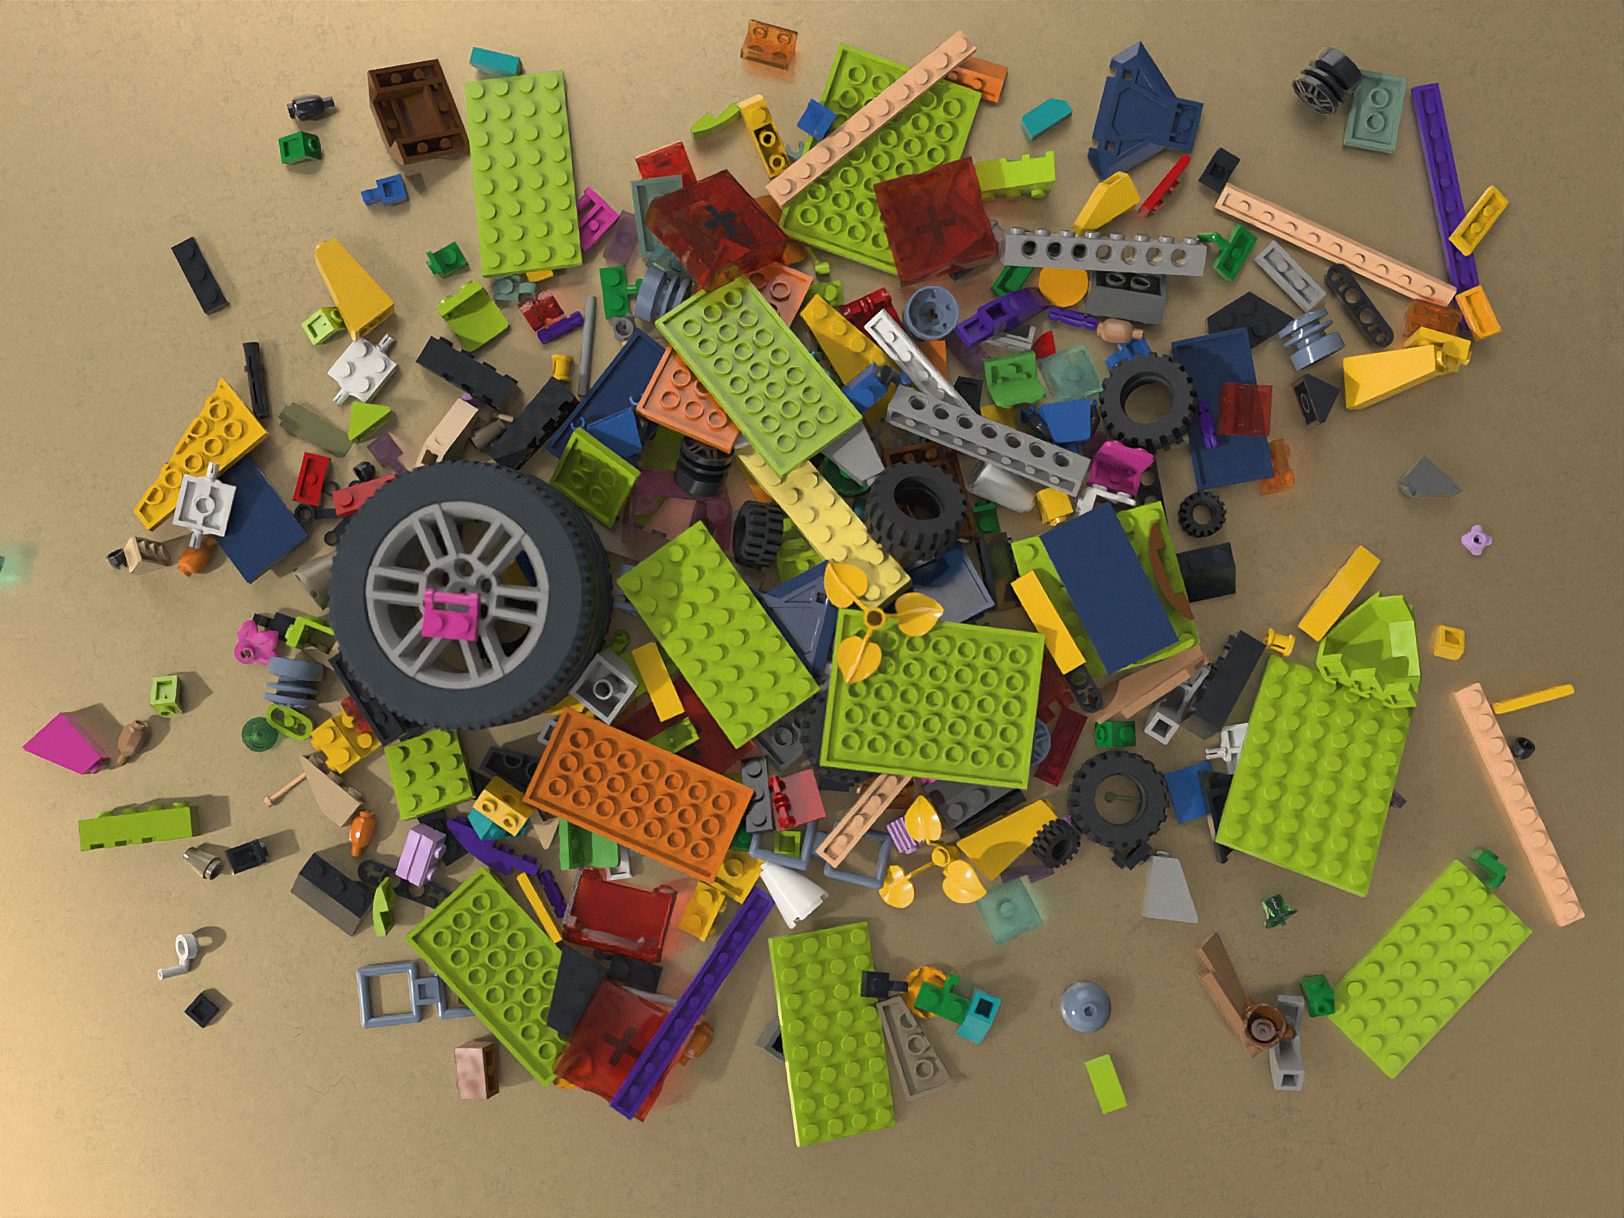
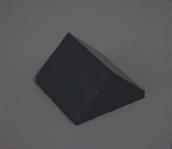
M1305 374L1291 383L1307 431L1326 421L1341 390L1310 374Z

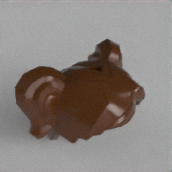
M1251 998L1246 999L1243 1005L1245 1019L1242 1032L1244 1037L1250 1039L1255 1046L1271 1049L1281 1040L1289 1042L1295 1039L1297 1036L1296 1030L1292 1029L1293 1027L1287 1023L1286 1017L1281 1010L1269 1003L1255 1004Z

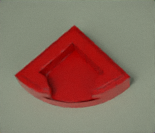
M1052 331L1042 334L1035 341L1032 350L1035 353L1036 360L1056 357Z

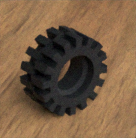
M1199 491L1184 499L1179 506L1180 510H1178V515L1180 516L1178 522L1182 524L1183 531L1186 530L1188 535H1194L1196 538H1205L1217 533L1223 527L1222 524L1226 521L1225 514H1227V510H1224L1223 506L1225 504L1223 501L1220 502L1218 495L1214 496L1212 495L1213 492ZM1198 505H1205L1211 511V519L1206 524H1199L1193 518V510Z
M1056 819V822L1051 820L1049 825L1045 823L1042 826L1044 828L1042 831L1038 830L1036 832L1038 837L1033 838L1034 844H1031V848L1033 849L1032 852L1046 866L1053 869V867L1060 868V864L1066 865L1067 859L1070 861L1073 859L1072 854H1077L1079 851L1076 847L1081 846L1079 842L1081 836L1065 820Z

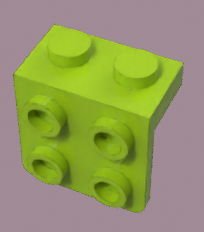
M478 279L474 282H466L461 286L460 292L454 296L449 295L443 298L439 303L440 306L436 308L469 353H474L509 328V322Z
M307 614L306 618L297 616L294 625L291 624L286 632L285 638L288 639L286 645L302 650L306 642L311 643L316 629L334 635V631L331 630V626H326L328 622L310 614Z

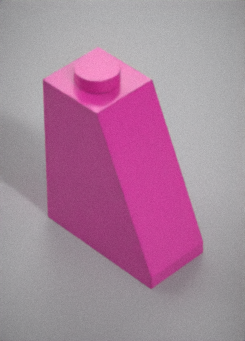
M60 712L23 746L25 751L81 775L97 774L106 766L104 762L110 758L70 712Z

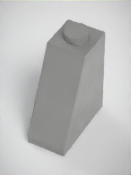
M862 422L820 451L862 487L867 484L871 487L876 477L881 475V472L884 470V466Z
M1157 850L1156 855L1150 854L1143 916L1198 924L1196 909L1179 859L1172 857V852Z

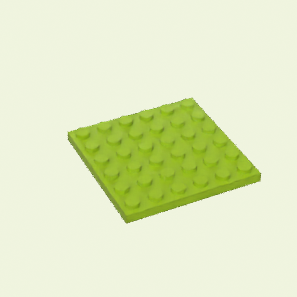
M1155 501L1115 513L1180 640L1121 670L1169 658L1195 645L1201 646L1194 619L1189 621L1172 606L1161 590L1151 566L1148 550V532L1150 521L1156 520L1166 547L1158 549L1157 553L1173 594L1184 591L1188 600L1161 501ZM1042 534L1011 542L1020 577L1032 570L1034 571L1085 658L1086 662L1084 664L1092 678L1108 674L1039 537ZM1044 643L1043 657L1052 689L1069 685ZM1075 672L1071 677L1072 682L1086 680V675L1083 672Z

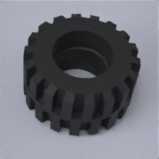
M751 500L744 502L736 517L733 530L732 547L737 563L770 568L773 565L780 551L784 529L782 510L779 505Z

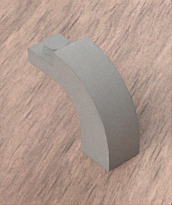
M1206 664L1197 670V673L1156 700L1146 721L1145 733L1165 745L1169 742L1180 726L1182 714L1189 700L1210 671V666Z
M1277 995L1275 1008L1284 1013L1287 1023L1293 1027L1292 1029L1296 1030L1297 1036L1289 1042L1281 1040L1269 1049L1270 1068L1275 1090H1302L1305 1075L1300 1052V1026L1305 1004L1303 996Z

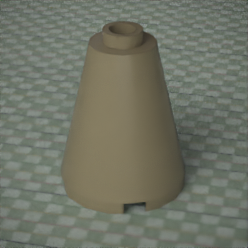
M337 550L292 569L297 579L302 581L301 583L322 611L328 607L327 602H330V596H327V590H329L328 579H331L329 570L333 564L332 557L336 556Z

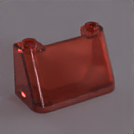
M578 867L562 921V937L564 940L576 945L613 954L616 953L650 963H660L678 891L667 885H659L652 892L604 881L600 871L594 867Z

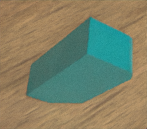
M473 47L469 61L471 66L483 72L503 77L520 75L522 67L520 57Z
M1050 98L1026 113L1022 117L1020 125L1029 139L1033 141L1070 117L1073 110L1067 101Z

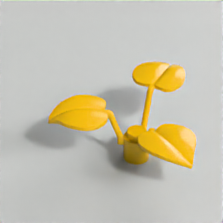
M834 562L828 563L826 567L824 586L829 600L840 608L849 607L854 600L865 611L863 620L866 627H868L864 640L851 636L843 640L837 649V662L847 683H855L867 678L879 666L881 649L877 644L868 643L872 631L881 628L885 620L899 618L898 626L900 630L909 636L915 637L927 633L943 614L944 610L940 604L920 593H906L899 597L895 603L897 614H884L879 608L869 609L857 598L865 594L868 586L867 577L861 569L850 564Z
M923 794L918 796L906 813V829L914 840L923 841L926 839L928 845L937 846V848L933 850L931 862L908 875L905 874L903 868L899 865L887 867L884 886L879 890L881 898L887 904L897 908L909 906L914 901L916 894L915 886L909 879L934 865L946 866L943 871L944 875L947 876L943 881V890L951 900L958 903H970L984 897L988 890L982 884L976 870L968 862L959 860L961 855L959 847L953 842L945 844L943 840L935 841L942 836L943 826L941 819L928 798Z

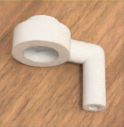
M191 933L177 936L175 945L180 958L179 965L159 969L158 977L160 980L189 972L190 959L196 957L200 948L198 939Z

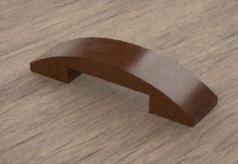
M1152 520L1150 521L1148 532V550L1154 575L1172 606L1189 621L1195 618L1184 591L1173 594L1157 550L1166 547L1157 521Z

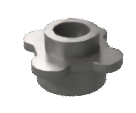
M627 313L623 317L618 318L615 316L611 319L616 340L623 341L624 338L632 336L638 329L635 327V317L633 314ZM626 325L627 329H623L622 326Z

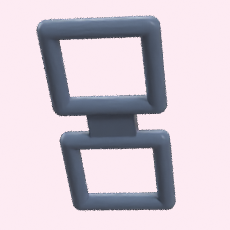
M819 819L808 822L800 859L760 849L764 833L752 836L749 855L753 858L799 870H807L812 858L826 862L824 875L827 877L877 890L882 889L884 886L893 841L889 833L868 829L862 836L863 838L882 842L875 878L834 868L815 852L829 835L817 831ZM840 821L834 823L833 829Z
M414 961L367 966L357 969L363 1028L419 1023L423 1019L422 1005L437 1003L438 1017L442 1020L476 1016L468 1006L448 1009L445 981L434 970V977L419 978L418 965ZM408 972L412 1013L372 1018L368 977Z

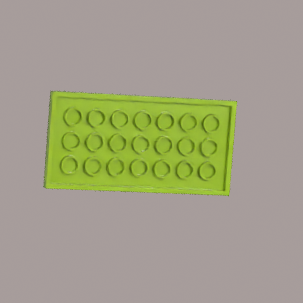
M556 70L464 82L482 276L484 278L584 266L563 71Z
M735 266L655 321V326L780 480L863 421L861 414L738 266Z
M701 520L616 580L736 749L821 690Z
M1455 859L1332 988L1334 992L1335 1013L1325 1016L1393 1080L1533 931L1459 860Z
M483 866L404 937L544 1088L621 1017V1014L609 1001L596 990L569 1038L546 1025L562 951Z
M867 921L768 938L796 1145L804 1147L896 1126L882 1023L876 1006L878 998L860 997L862 971H874Z

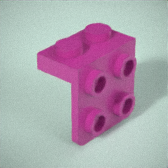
M1118 441L1105 442L1092 457L1086 485H1100L1106 487L1107 491L1115 494L1117 492L1130 494L1132 499H1134L1138 493L1142 472L1154 461V455L1149 454L1147 450L1142 448L1132 449L1125 447L1123 443Z

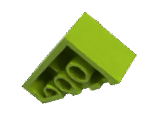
M188 802L172 803V809L163 810V805L148 806L147 812L138 813V808L123 809L122 815L113 816V811L96 813L97 818L78 820L81 851L201 836L198 806H189Z

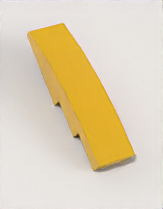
M1362 545L1359 546L1345 566L1339 569L1330 584L1322 590L1298 626L1317 642L1320 641L1354 599L1381 561Z
M1032 570L1013 581L1011 585L1037 631L1045 634V644L1063 675L1085 663V658L1034 571Z

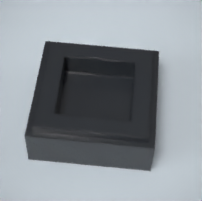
M203 991L184 1012L201 1028H205L222 1007Z

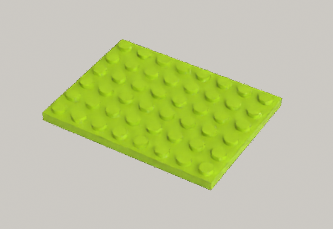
M840 42L820 101L821 105L837 114L835 123L825 138L912 68ZM944 79L940 80L784 206L776 232L785 237L918 283L934 234L929 232L917 236L915 227L930 223L926 209L929 206L935 205L937 216L940 220L982 93ZM809 135L802 156L819 144L820 141Z
M838 609L820 766L1027 790L1045 634L936 621L927 633L914 637L900 630L898 626L899 618L887 619L881 628L872 631L868 643L877 644L881 649L879 666L867 678L855 683H847L837 662V649L840 643L848 637L856 636L864 640L868 627H866L863 620L865 611Z
M1270 654L1265 663L1215 842L1361 897L1366 896L1414 707L1391 709L1382 705L1383 701L1371 695L1369 698H1365L1349 691V686L1340 682H1336L1334 685L1325 681L1322 674L1318 671Z

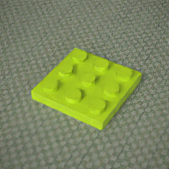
M578 427L573 432L549 484L610 528L616 522L641 472L581 427Z
M438 729L384 748L402 821L406 822L476 797L459 731Z

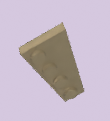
M900 994L878 1001L876 1006L907 1103L956 1087Z

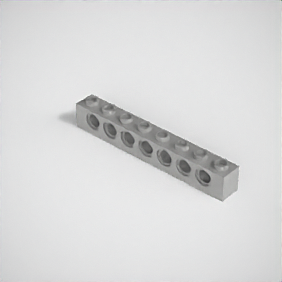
M1010 227V231L1002 232L1000 262L1003 265L1203 276L1207 246L1199 242V238L1184 237V241H1175V237L1160 236L1159 240L1150 239L1149 235L1135 234V238H1125V234L1110 233V237L1100 236L1101 233L1086 231L1085 235H1075L1076 231L1060 230V234H1052L1049 229L1036 228L1035 232H1025L1026 228ZM1027 241H1034L1033 250L1025 253L1023 251L1024 244ZM1058 242V251L1054 254H1049L1048 248L1050 244ZM1082 243L1084 245L1083 252L1075 256L1073 254L1074 247ZM1108 245V253L1103 257H1099L1098 251L1100 247ZM1132 246V255L1129 258H1124V250ZM1153 248H1157V256L1154 259L1149 260V251ZM1181 249V258L1173 261L1174 252Z
M900 384L888 406L885 419L887 423L1074 497L1077 496L1091 459L1080 454L1065 450L1057 445L1050 444L1032 435H1027L1009 426L999 424Z

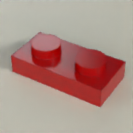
M304 452L293 501L320 507L323 487L326 483L331 463L330 457Z

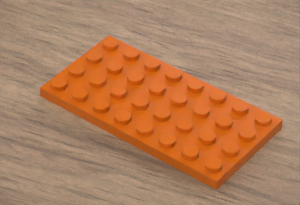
M721 240L694 294L735 266H738L791 329L814 282V278ZM669 343L635 410L636 414L730 454L741 431Z
M565 706L522 801L712 885L754 789Z

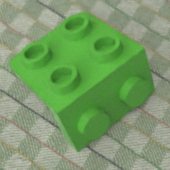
M1033 350L984 359L986 388L997 406L1009 408L1018 403H1036L1040 399L1046 398V391L1037 378L1036 358Z
M559 818L558 832L560 835L559 858L561 870L620 866V844Z

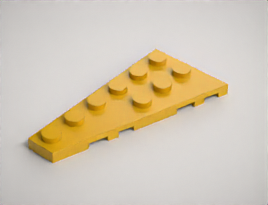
M818 294L814 295L799 314L814 340L818 342L824 352L826 360L835 370L836 376L843 387L874 361L879 367L881 365H889L899 373L903 372L892 358ZM912 381L911 386H906L908 388H912L918 392H921ZM891 382L888 392L861 414L866 422V426L875 436L882 451L887 449L902 430L900 427L885 422L888 406L897 390L895 384Z
M223 377L218 381V387L211 397L208 396L204 403L205 407L199 416L193 419L174 448L173 452L175 453L169 462L165 463L161 468V474L154 485L149 486L133 511L147 530L151 532L175 514L184 474L197 477L206 476L209 462H214V465L215 463L220 464L217 474L218 478L270 435Z

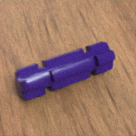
M1055 305L1050 307L1048 313L1050 320H1061V323L1076 327L1084 326V329L1091 331L1096 328L1098 321L1096 316H1084L1085 313L1066 308L1061 310L1062 307Z
M579 311L570 314L569 318L565 317L549 325L548 329L543 328L539 330L537 336L542 344H546L552 341L551 338L554 337L556 339L572 331L573 327L576 326L577 328L583 325L584 318Z
M1206 399L1199 401V408L1197 410L1199 415L1198 422L1202 435L1206 438L1204 439L1206 448L1213 449L1218 447L1220 442L1218 435L1215 436L1216 429L1211 412H1208V402Z
M551 870L539 873L538 879L541 885H544L543 890L551 906L555 907L556 917L560 919L570 913V909L567 903L564 904L563 902L565 899L557 882L553 881L554 876Z

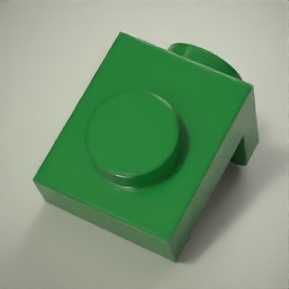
M1112 721L1101 724L1096 722V747L1136 746L1135 721Z
M1474 849L1469 858L1489 872L1482 883L1488 889L1498 888L1506 878L1505 873L1508 868L1497 861L1499 857L1490 850Z
M1314 975L1299 979L1300 989L1308 1002V1014L1311 1018L1335 1013L1334 992L1325 975Z

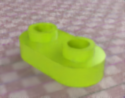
M275 703L269 706L266 711L268 724L292 739L305 741L312 737L310 733L315 730V723L310 717L291 707L279 706ZM279 711H283L285 714L283 720L278 719ZM302 723L306 725L304 733L299 730V726Z

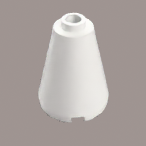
M980 460L970 473L969 478L972 479L970 485L965 483L968 492L1018 513L1029 512L1037 501L1034 499L1036 493L1020 475Z
M768 861L760 866L763 869L760 875L790 929L796 926L793 922L794 920L796 922L802 921L823 902L820 897L825 899L829 896L823 888L795 868Z

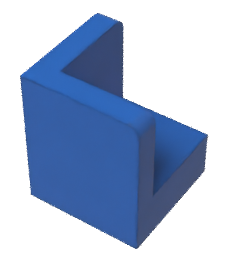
M811 98L806 111L797 123V127L821 142L835 123L837 114Z

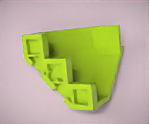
M1379 590L1328 630L1321 639L1316 665L1324 680L1334 685L1336 682L1349 686V691L1365 698H1369L1370 695L1383 701L1382 705L1391 709L1416 707L1422 682V670L1413 604L1408 605L1403 594L1383 597Z

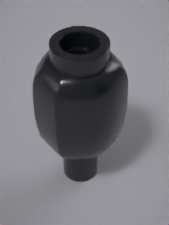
M317 94L297 96L292 100V103L287 104L291 119L296 118L300 122L318 118L324 113L325 108L335 106L332 96L322 98Z

